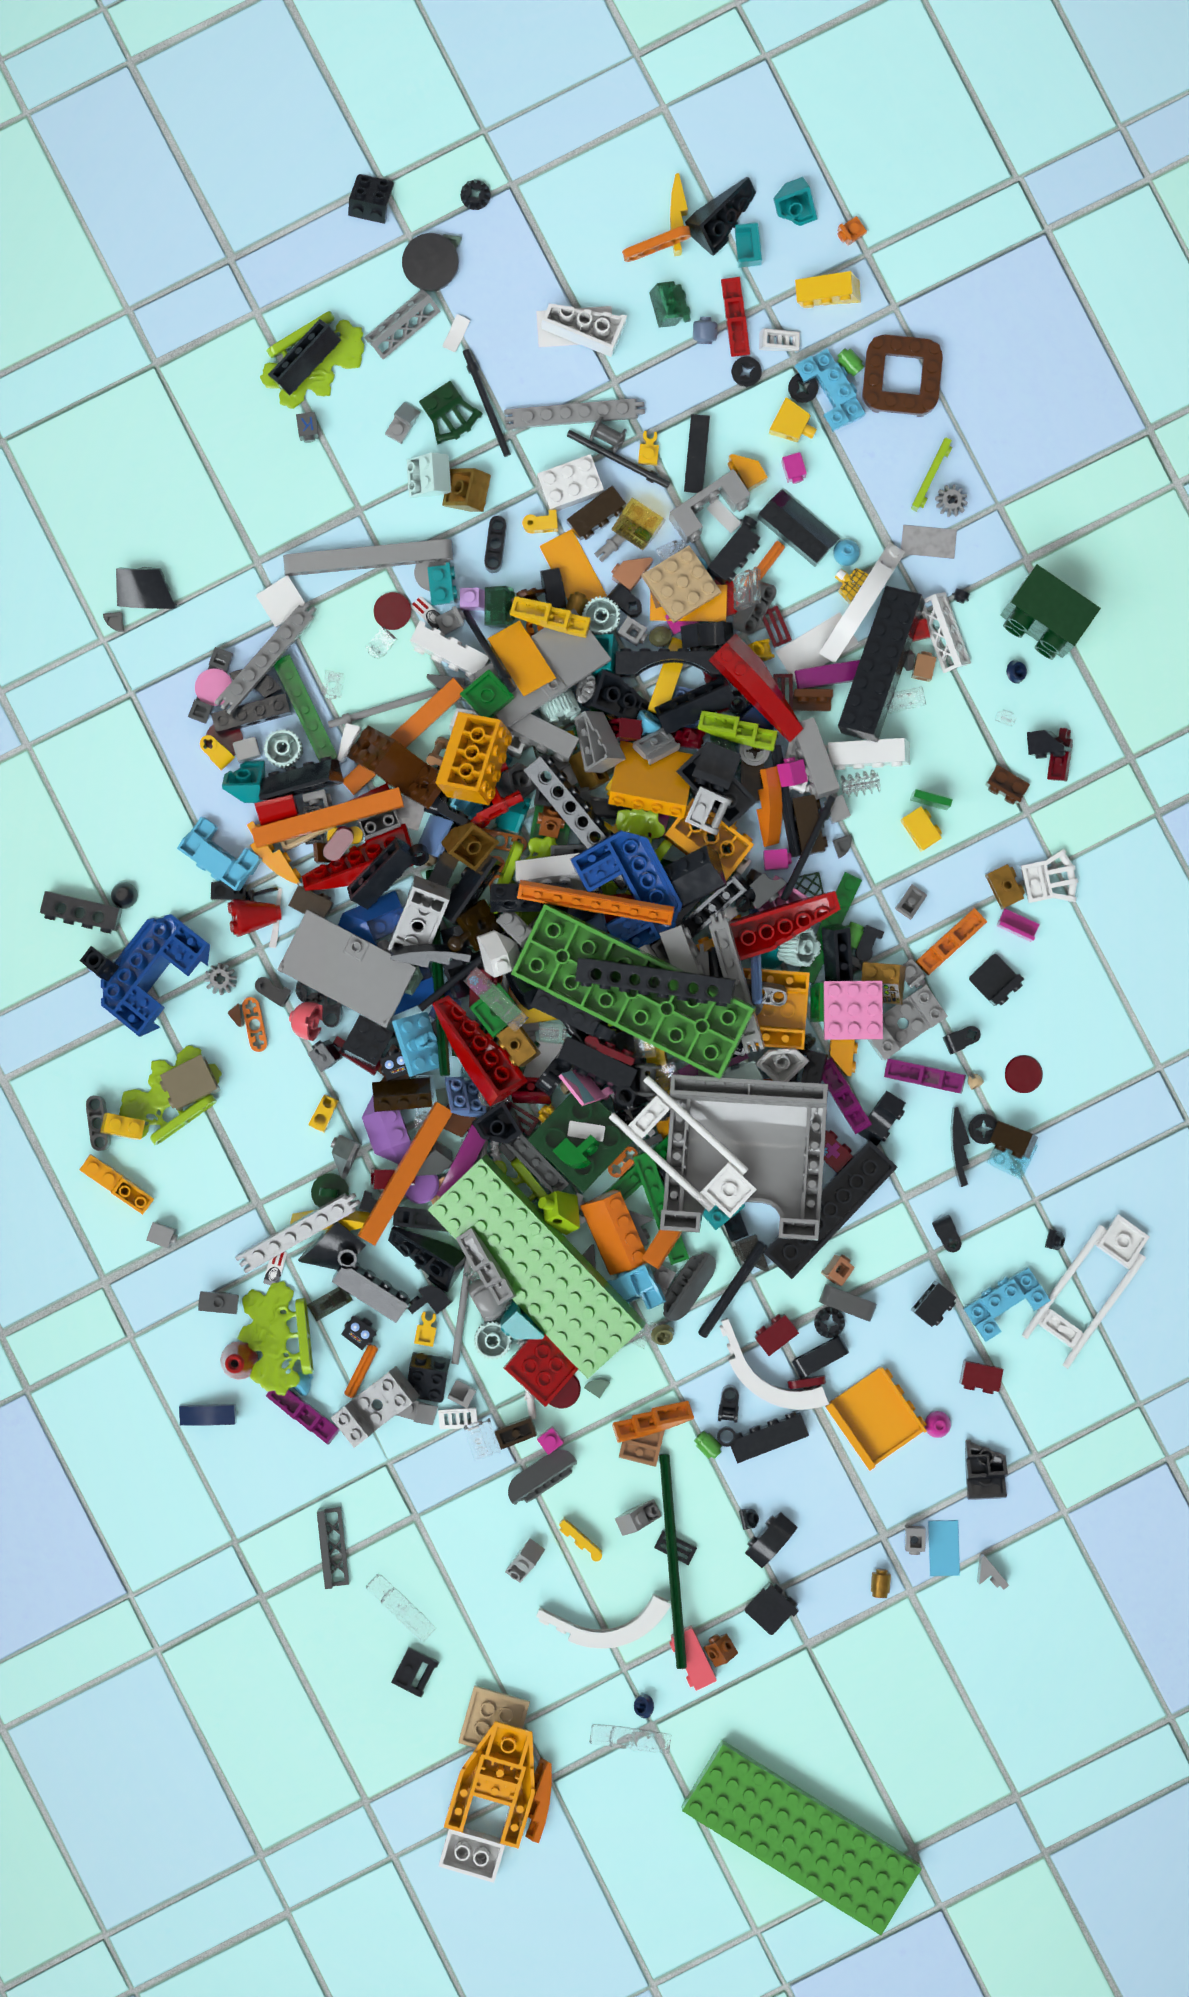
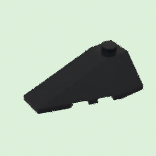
M749 177L744 178L696 210L685 221L686 226H689L691 237L712 256L726 245L729 240V233L732 228H735V225H738L737 220L742 212L746 211L756 194Z

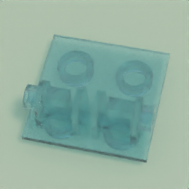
M1035 1144L1029 1159L1026 1157L1018 1159L1012 1156V1152L1008 1150L1003 1153L993 1149L987 1163L1022 1180L1038 1145Z

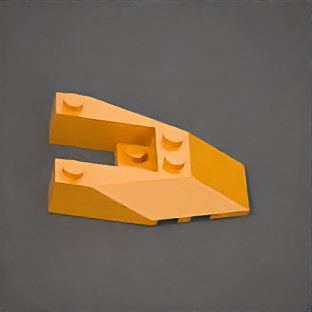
M494 1721L459 1772L446 1814L444 1828L463 1832L472 1798L476 1796L509 1806L501 1833L500 1844L519 1849L535 1795L533 1731Z

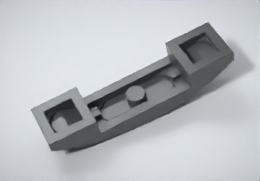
M215 647L208 669L215 668L228 673L233 653ZM197 697L194 699L188 718L206 724L215 706L201 702Z

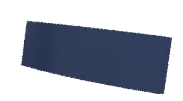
M236 1404L179 1406L180 1426L235 1425L237 1423Z

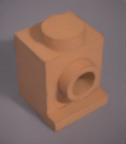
M834 1255L827 1267L821 1271V1274L833 1284L843 1286L855 1267L850 1264L851 1260L845 1255Z

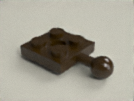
M485 899L479 900L456 918L464 933L459 937H451L448 940V947L452 951H459L463 947V942L468 939L474 951H478L480 948L477 936L493 930L499 933L503 932L501 926L496 922L497 919L493 912H490V907ZM478 921L481 922L482 929L478 927Z

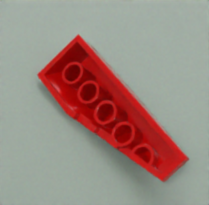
M735 633L709 661L791 742L804 728L762 659Z
M401 824L399 828L364 840V844L359 847L354 845L349 848L350 852L341 856L340 859L331 861L327 865L321 864L302 875L305 891L349 886L395 837L406 842L410 847L413 846L406 824Z
M831 891L730 920L729 923L740 961L773 951L781 944L839 911L840 905L836 892Z
M449 995L433 1002L434 1010L453 1050L490 1107L506 1099L527 1083V1079L518 1066L513 1065L510 1061L509 1053L499 1047L489 1033L485 1034L475 1020L472 1021L466 1016V1012Z

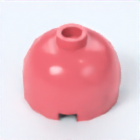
M304 1002L299 1004L290 1013L289 1021L291 1022V1028L298 1037L311 1041L318 1037L321 1028H318V1024L322 1020L323 1006L315 1002Z

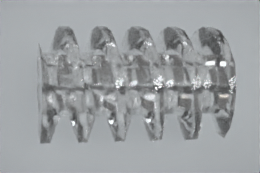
M873 769L870 770L869 775L866 771H863L862 777L858 772L855 773L854 778L851 774H848L847 780L843 775L840 776L839 782L843 797L846 794L850 799L852 792L858 797L859 791L865 796L867 789L873 794L874 788L879 793L881 792L878 772L876 774Z

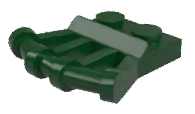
M448 381L419 401V404L433 423L437 445L442 444L443 441L459 439L461 434L471 431L474 423L483 415L481 411L463 400L451 381ZM458 406H462L472 413L467 422L457 409ZM451 411H453L461 423V426L457 429L453 427L446 416ZM441 418L450 431L449 433H439L438 419Z

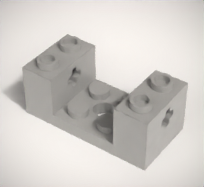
M734 469L670 511L669 520L685 544L689 542L693 544L701 538L703 526L695 514L703 510V505L706 503L712 504L718 500L720 494L732 512L736 510L740 512L748 506L747 503L751 494Z
M415 876L400 919L389 939L387 952L391 953L392 948L408 945L432 944L450 900L451 889ZM417 921L421 922L423 928L415 929L412 924Z
M924 985L903 999L902 1005L896 1004L883 1013V1039L867 1040L880 1059L885 1061L926 1030L947 1018L948 1015L927 985ZM900 1018L907 1019V1028L901 1029L898 1027L897 1023Z
M395 1366L330 1418L352 1447L355 1448L387 1421L410 1406L420 1395L399 1368ZM374 1400H380L383 1407L381 1409L375 1408Z

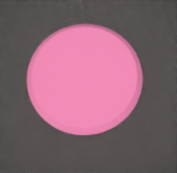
M215 668L205 670L198 676L195 682V693L201 702L218 706L215 704L216 699L229 686L232 680L223 670Z

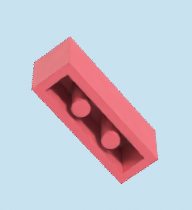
M692 1625L684 1628L687 1663L685 1669L688 1673L686 1679L690 1688L694 1686L695 1690L698 1691L716 1682L717 1678ZM671 1634L669 1644L673 1652H675L674 1634Z

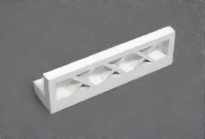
M946 592L936 593L925 598V603L931 601L933 610L932 613L928 612L924 605L922 616L923 619L926 618L931 641L943 673L971 664ZM934 619L940 624L938 631L933 628ZM941 637L946 641L945 649L940 647L939 641ZM947 655L952 657L954 663L950 667L946 663Z

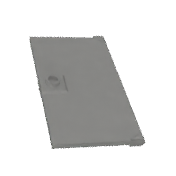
M574 608L570 610L572 614L579 615ZM543 628L531 636V639L556 679L523 697L511 677V681L516 687V690L512 692L515 698L496 714V717L504 723L507 729L611 661L610 656L590 630H588L586 638L548 628ZM498 658L499 661H500V663L502 664L503 668H504L505 670H507V669L505 668V666L503 665V663L501 662L500 658ZM489 663L468 678L471 683L488 669L498 678V673L493 664Z
M306 910L277 970L387 1028L417 967L408 963L390 960L391 953Z

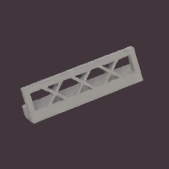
M421 289L367 334L364 339L374 348L379 357L384 360L441 311L430 295ZM430 303L434 310L429 314H423L424 307ZM412 317H418L415 326H408L409 320ZM398 329H403L402 337L394 339L395 332ZM384 341L389 342L388 348L382 353L378 346Z

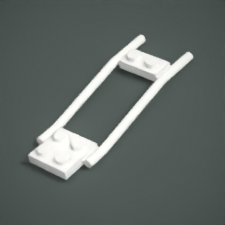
M648 1075L643 1081L657 1095L629 1125L614 1112L609 1119L708 1212L716 1205L731 1218L757 1190L743 1177L748 1168ZM671 1108L729 1160L701 1192L696 1190L643 1140V1137Z
M1119 1214L1116 1215L1107 1230L1102 1225H1099L1048 1295L1051 1301L1039 1308L1021 1336L1028 1340L1037 1325L1072 1348V1351L1062 1364V1366L1069 1369L1090 1336L1146 1260V1257L1140 1254V1251L1150 1236ZM1094 1245H1096V1247L1125 1268H1128L1129 1271L1083 1333L1052 1309H1049V1307Z

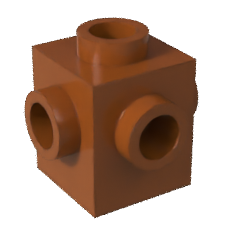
M544 806L542 813H538L539 835L558 838L560 828H564L565 821L553 806Z
M727 1633L721 1636L718 1634L713 1635L708 1639L709 1643L703 1647L715 1667L728 1663L738 1654Z

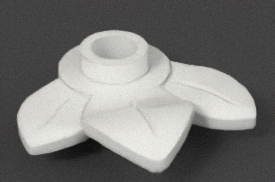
M731 905L722 912L724 918H728L730 921L739 914L736 910L737 907L732 908Z

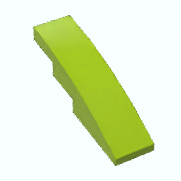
M701 711L698 724L699 730L714 736L769 751H774L778 731L759 728V724L740 721V717Z

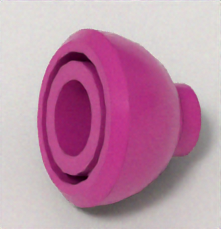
M931 1412L925 1419L927 1424L925 1429L930 1436L942 1438L950 1432L951 1420L944 1412Z

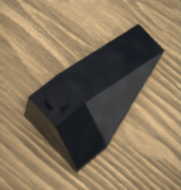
M602 669L595 677L593 695L587 702L582 703V706L597 712H604L605 715L614 718L637 720L640 710L647 711L650 702L643 699L620 676ZM650 712L658 718L656 713Z
M396 1226L391 1228L388 1241L404 1257L409 1256L416 1263L414 1266L418 1270L421 1268L429 1276L427 1279L431 1283L448 1293L464 1267L466 1256L463 1251L451 1244Z

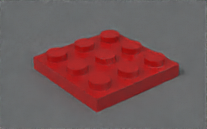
M546 1334L543 1339H527L503 1367L509 1375L544 1407L553 1400L578 1371V1368Z

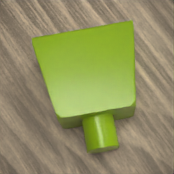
M554 1191L540 1198L538 1206L544 1210V1220L547 1224L565 1235L580 1228L577 1195Z

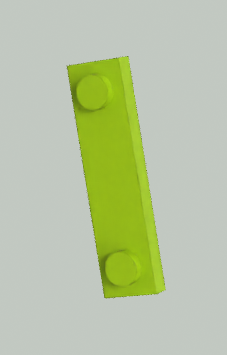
M944 438L916 495L911 510L917 512L919 507H924L928 499L925 497L928 488L944 456L948 458L953 448L949 446L952 441L951 439Z

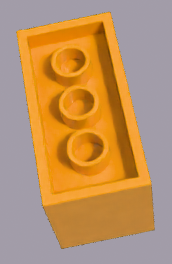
M458 712L435 782L447 797L490 805L491 800L495 796L496 783L501 777L500 770L502 764L506 761L507 748L512 742V734L504 723L499 719Z
M692 798L686 806L684 818L678 817L665 833L664 839L672 843L685 855L705 845L717 851L727 882L753 848V839L745 833L741 835L737 832L738 828L734 824L728 827L722 820L718 827L719 832L717 835L702 829L693 830V826L685 822L694 798ZM714 811L710 812L706 821L709 825L712 824L716 815ZM707 835H714L716 841L709 842ZM722 847H730L729 851L731 853H723Z

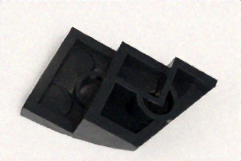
M116 568L117 606L148 609L177 608L176 602H173L169 593L170 588L165 581L161 568Z
M337 1221L332 1224L325 1234L322 1233L311 1247L309 1246L298 1261L337 1270L340 1267L338 1254L342 1247L352 1246L359 1254L366 1244ZM349 1252L342 1254V1258L345 1261L354 1259V1256Z
M965 1440L967 1499L1007 1498L1005 1477L1008 1475L1006 1455L991 1451V1449L971 1442V1440Z

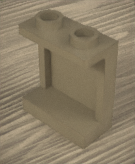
M199 1055L160 1075L162 1079L160 1085L164 1092L167 1091L170 1096L168 1098L169 1104L178 1111L183 1110V1107L211 1093L216 1094L221 1091L203 1055Z

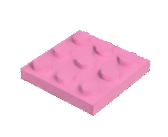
M882 981L823 982L824 1040L883 1039Z

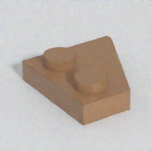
M665 1430L622 1442L618 1458L656 1467Z

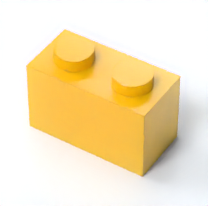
M921 806L900 820L920 852L942 839L940 828L937 824L933 825L930 820L932 817L929 811Z
M105 1113L100 1133L141 1140L145 1121Z

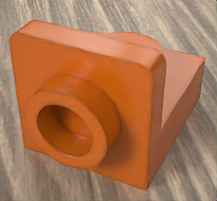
M857 216L844 225L840 224L837 230L838 238L842 243L845 242L847 246L867 234V230Z

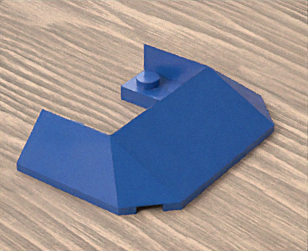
M620 830L570 858L573 868L587 892H591L621 875L634 900L674 907L671 925L618 916L605 924L609 934L640 948L660 939L659 933L675 928L682 903L647 837Z
M396 890L379 897L377 902L368 910L358 906L342 913L338 926L377 946L376 940L392 934L402 914L403 907ZM418 966L423 979L413 995L404 993L393 1016L418 1006L434 993L433 976L429 967Z
M172 914L164 915L163 918L147 919L116 959L115 963L120 967L109 981L103 978L100 980L101 988L103 989L101 1006L139 1037L161 1028L154 1021L165 1007L150 996L148 991L170 963L188 977L200 961L208 966L210 944Z

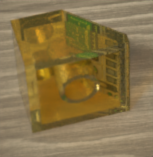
M632 497L611 530L643 551L655 538L666 519Z

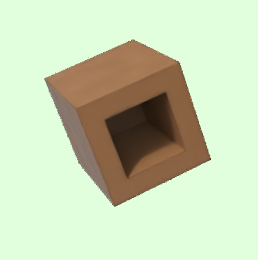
M922 651L921 654L918 653L915 658L911 678L930 682L937 657L932 656L933 654L930 652Z

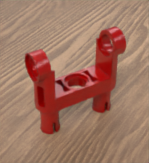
M506 762L502 764L501 772L509 769ZM495 786V796L491 800L493 806L477 813V816L471 822L481 829L485 828L492 819L508 812L510 807L524 801L520 791L517 790L503 798Z

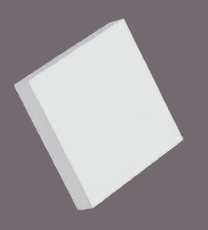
M288 575L255 595L276 628L281 626L299 605L303 607L305 604Z

